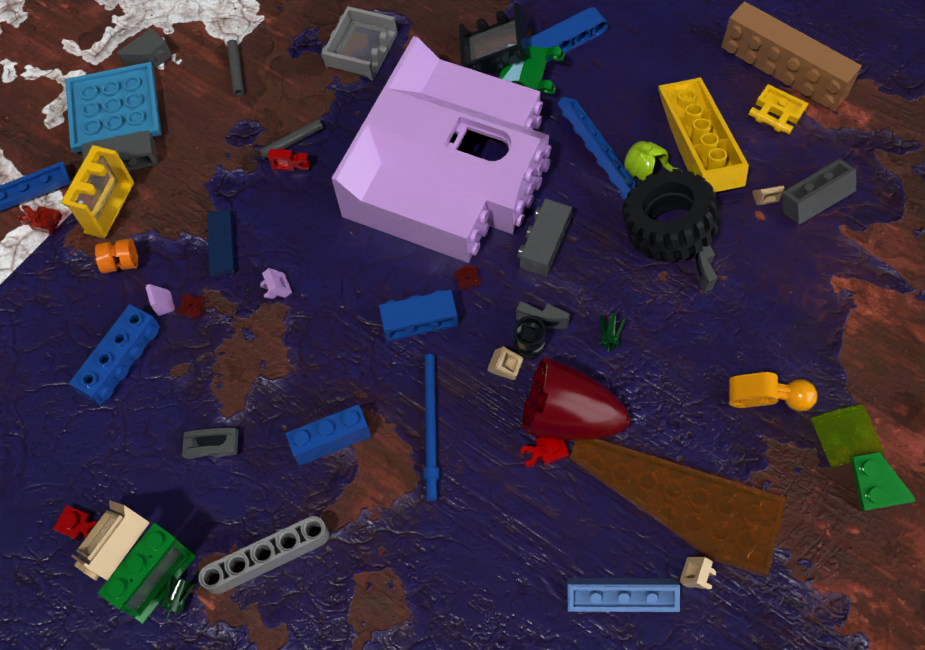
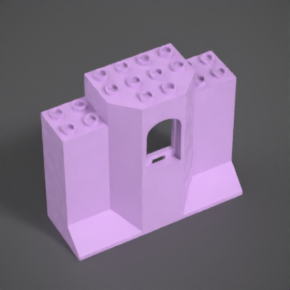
M413 36L332 176L342 217L469 263L472 255L476 256L478 253L479 241L482 236H486L489 226L510 234L514 233L516 227H521L525 216L523 214L525 208H530L533 201L532 194L541 185V175L543 172L548 171L551 159H548L551 152L549 135L534 130L540 127L542 121L540 112L543 102L540 101V91L441 60L418 37ZM467 130L503 141L507 144L509 151L500 160L488 161L458 151L457 149ZM453 134H457L455 142H449Z

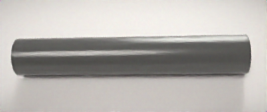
M232 39L227 41L233 95L242 96L244 89L238 43Z
M317 119L259 149V152L265 160L268 158L269 149H286L323 129V126Z

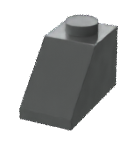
M152 28L117 51L124 67L151 62L153 68H156L172 57L166 41Z

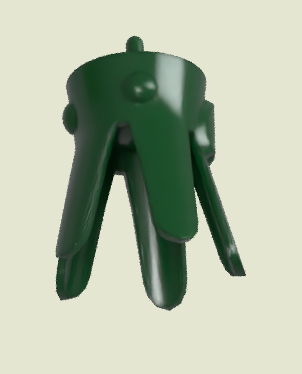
M614 313L610 315L608 328L607 323L603 320V316L600 315L601 339L599 345L607 348V352L610 349L619 347V335L626 320L622 319L621 324H616V315Z
M168 575L165 597L161 600L159 606L168 610L166 618L169 617L171 611L180 613L183 610L186 602L185 599L196 583L191 585L190 581L185 582L183 579H180L175 587L176 577Z

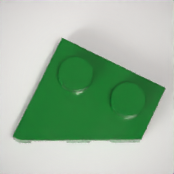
M880 452L849 457L861 510L867 511L916 502L915 497Z

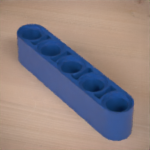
M591 7L528 38V46L544 48L558 46L566 53L603 34L608 28V22L595 7Z

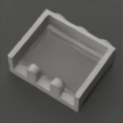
M347 6L344 14L339 18L337 27L331 32L327 45L322 49L321 55L326 68L332 67L364 75L374 81L398 34L395 18Z

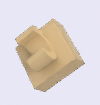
M687 557L679 583L691 588L712 589V585L707 583L708 576H716V571L711 568L713 561L706 557Z

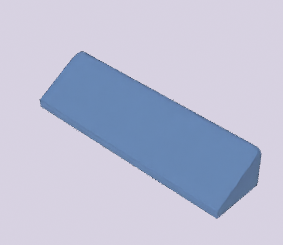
M567 578L568 612H680V584L676 578Z

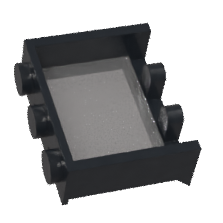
M518 3L513 4L514 17L508 18L503 11H498L496 13L498 23L489 26L485 19L480 18L477 20V28L479 30L470 33L463 23L459 25L461 66L486 74L530 58L526 28V17L528 16Z

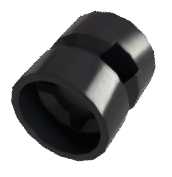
M525 316L516 321L514 325L513 348L515 353L525 360L538 358L545 349L546 327L539 318Z

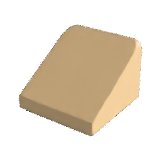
M784 186L753 190L752 194L756 205L779 202L785 188Z
M504 346L494 351L487 371L516 380L523 357Z

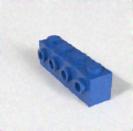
M129 304L68 384L77 393L101 406L105 400L111 397L113 389L119 381L126 377L129 368L135 360L141 357L144 348L150 340L156 337L160 326L154 317Z

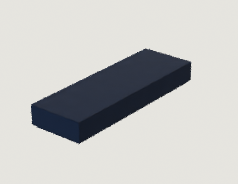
M231 210L208 212L209 273L211 277L234 274L235 263Z

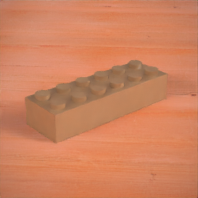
M745 1L729 17L721 47L834 112L849 95L862 65Z

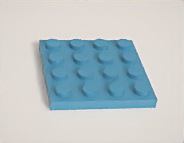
M151 62L65 79L70 148L73 153L82 152L83 143L133 134L139 131L149 130L152 137L162 135L154 68Z

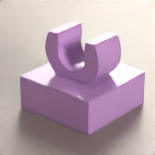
M271 268L262 273L264 280L260 283V287L268 289V292L264 294L265 298L274 299L277 295L286 298L292 293L285 273Z

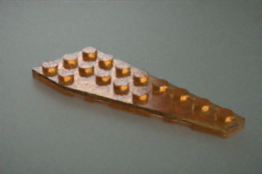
M603 440L575 441L570 456L572 462L714 561L763 577L769 575L786 502L785 497Z

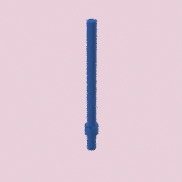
M434 354L425 355L426 468L423 469V480L426 481L427 501L437 500V481L439 480V468L436 467Z

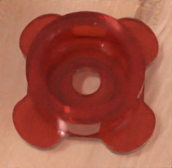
M473 265L463 266L454 272L455 278L458 279V288L460 290H466L471 286L478 287L481 284V279L477 276V268Z
M184 294L181 297L182 302L177 308V313L188 318L198 317L202 312V305L205 302L202 296L193 297L190 294Z

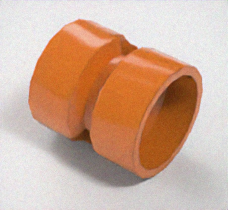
M131 238L117 240L115 244L104 242L95 245L96 262L102 274L117 272L118 268L129 270L138 267L137 251Z

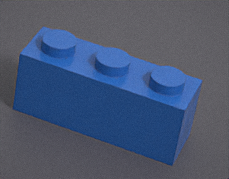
M437 290L432 294L424 296L414 295L405 300H390L385 304L379 305L386 341L458 326V317L451 290Z
M359 404L285 433L293 456L299 466L371 438Z

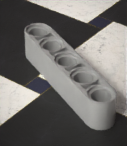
M308 517L206 565L199 573V582L201 586L212 594L224 593L324 545L329 538L328 528L319 517ZM321 527L319 535L315 537L309 536L312 528ZM295 538L296 544L292 548L285 549L286 541ZM265 550H271L270 557L267 560L260 561L261 553ZM240 562H245L243 571L235 573V566ZM214 574H219L218 582L214 585H209L210 578Z

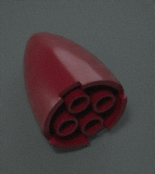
M543 358L540 361L532 378L534 383L531 386L529 398L526 397L522 429H525V433L555 440L583 441L613 436L628 428L630 415L627 408L605 386L567 364L548 358Z

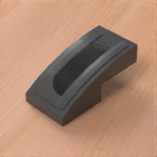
M710 244L707 247L703 246L702 251L698 254H694L697 278L704 292L712 290L718 279L711 266L715 253Z
M521 301L516 308V320L525 316H534L544 323L546 329H566L569 325L570 314L550 304H547L545 309L541 311Z
M213 428L184 432L182 457L193 459L209 455L214 458L235 455L238 448L239 430L236 428Z

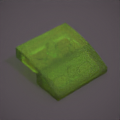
M864 404L835 410L811 418L831 469L850 463L849 457L873 452H880L881 455L885 454Z

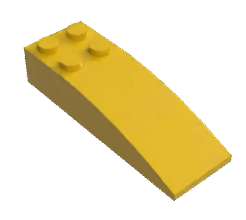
M702 78L658 86L672 134L687 170L693 172L695 176L698 174L705 178V181L709 182L713 187L714 192L744 187L746 185L749 165Z

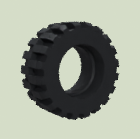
M673 169L669 172L661 170L658 174L654 175L652 173L646 176L644 181L640 180L635 184V189L631 188L623 203L622 214L630 242L642 255L648 258L653 256L654 260L662 261L667 259L668 262L676 261L675 259L677 258L687 259L693 253L696 255L702 251L703 246L707 247L711 243L712 238L716 236L718 231L719 213L713 187L709 182L705 181V178L698 174L695 176L693 172L685 170V172H681L680 169ZM670 209L689 211L681 218L673 221L653 220L658 214Z

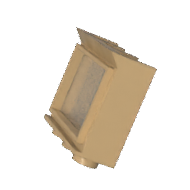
M110 500V511L106 510L76 550L78 552L77 556L73 554L71 556L77 560L74 566L95 581L99 577L108 581L150 523L125 505Z

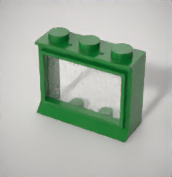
M154 523L97 593L118 610L125 612L143 624L164 598L168 575H171V577L175 576L177 581L196 556L175 537Z

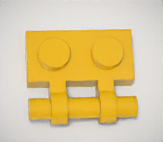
M767 84L756 102V105L762 109L758 110L752 107L748 115L756 118L755 121L760 124L764 122L774 127L775 131L779 133L782 131L790 135L794 127L787 124V121L797 124L809 103ZM769 112H772V113H774V114L780 116V118L777 119V118H775V117L769 115L768 113H769Z

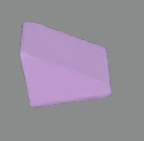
M151 284L146 285L145 288L150 305L158 316L175 310L169 290Z

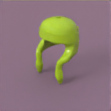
M646 141L636 142L627 152L624 161V167L628 174L633 178L637 176L642 181L646 179V176L653 173L655 156L661 161L666 170L672 171L678 168H674L668 163V153L664 148Z

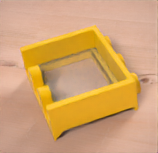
M92 145L60 203L71 210L83 227L85 234L105 239L134 185V181L117 151Z

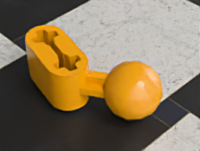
M771 372L737 375L729 379V405L736 408L773 405L778 402V399L785 400L790 409L797 412L807 411L814 406L818 397L816 388L811 382L805 379H796L789 382L788 385L778 383V375Z

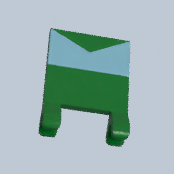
M528 46L530 58L503 67L501 70L500 79L509 82L520 81L525 87L546 94H554L556 86L552 85L553 83L550 80H542L547 58L562 61L564 52L558 46L550 48Z

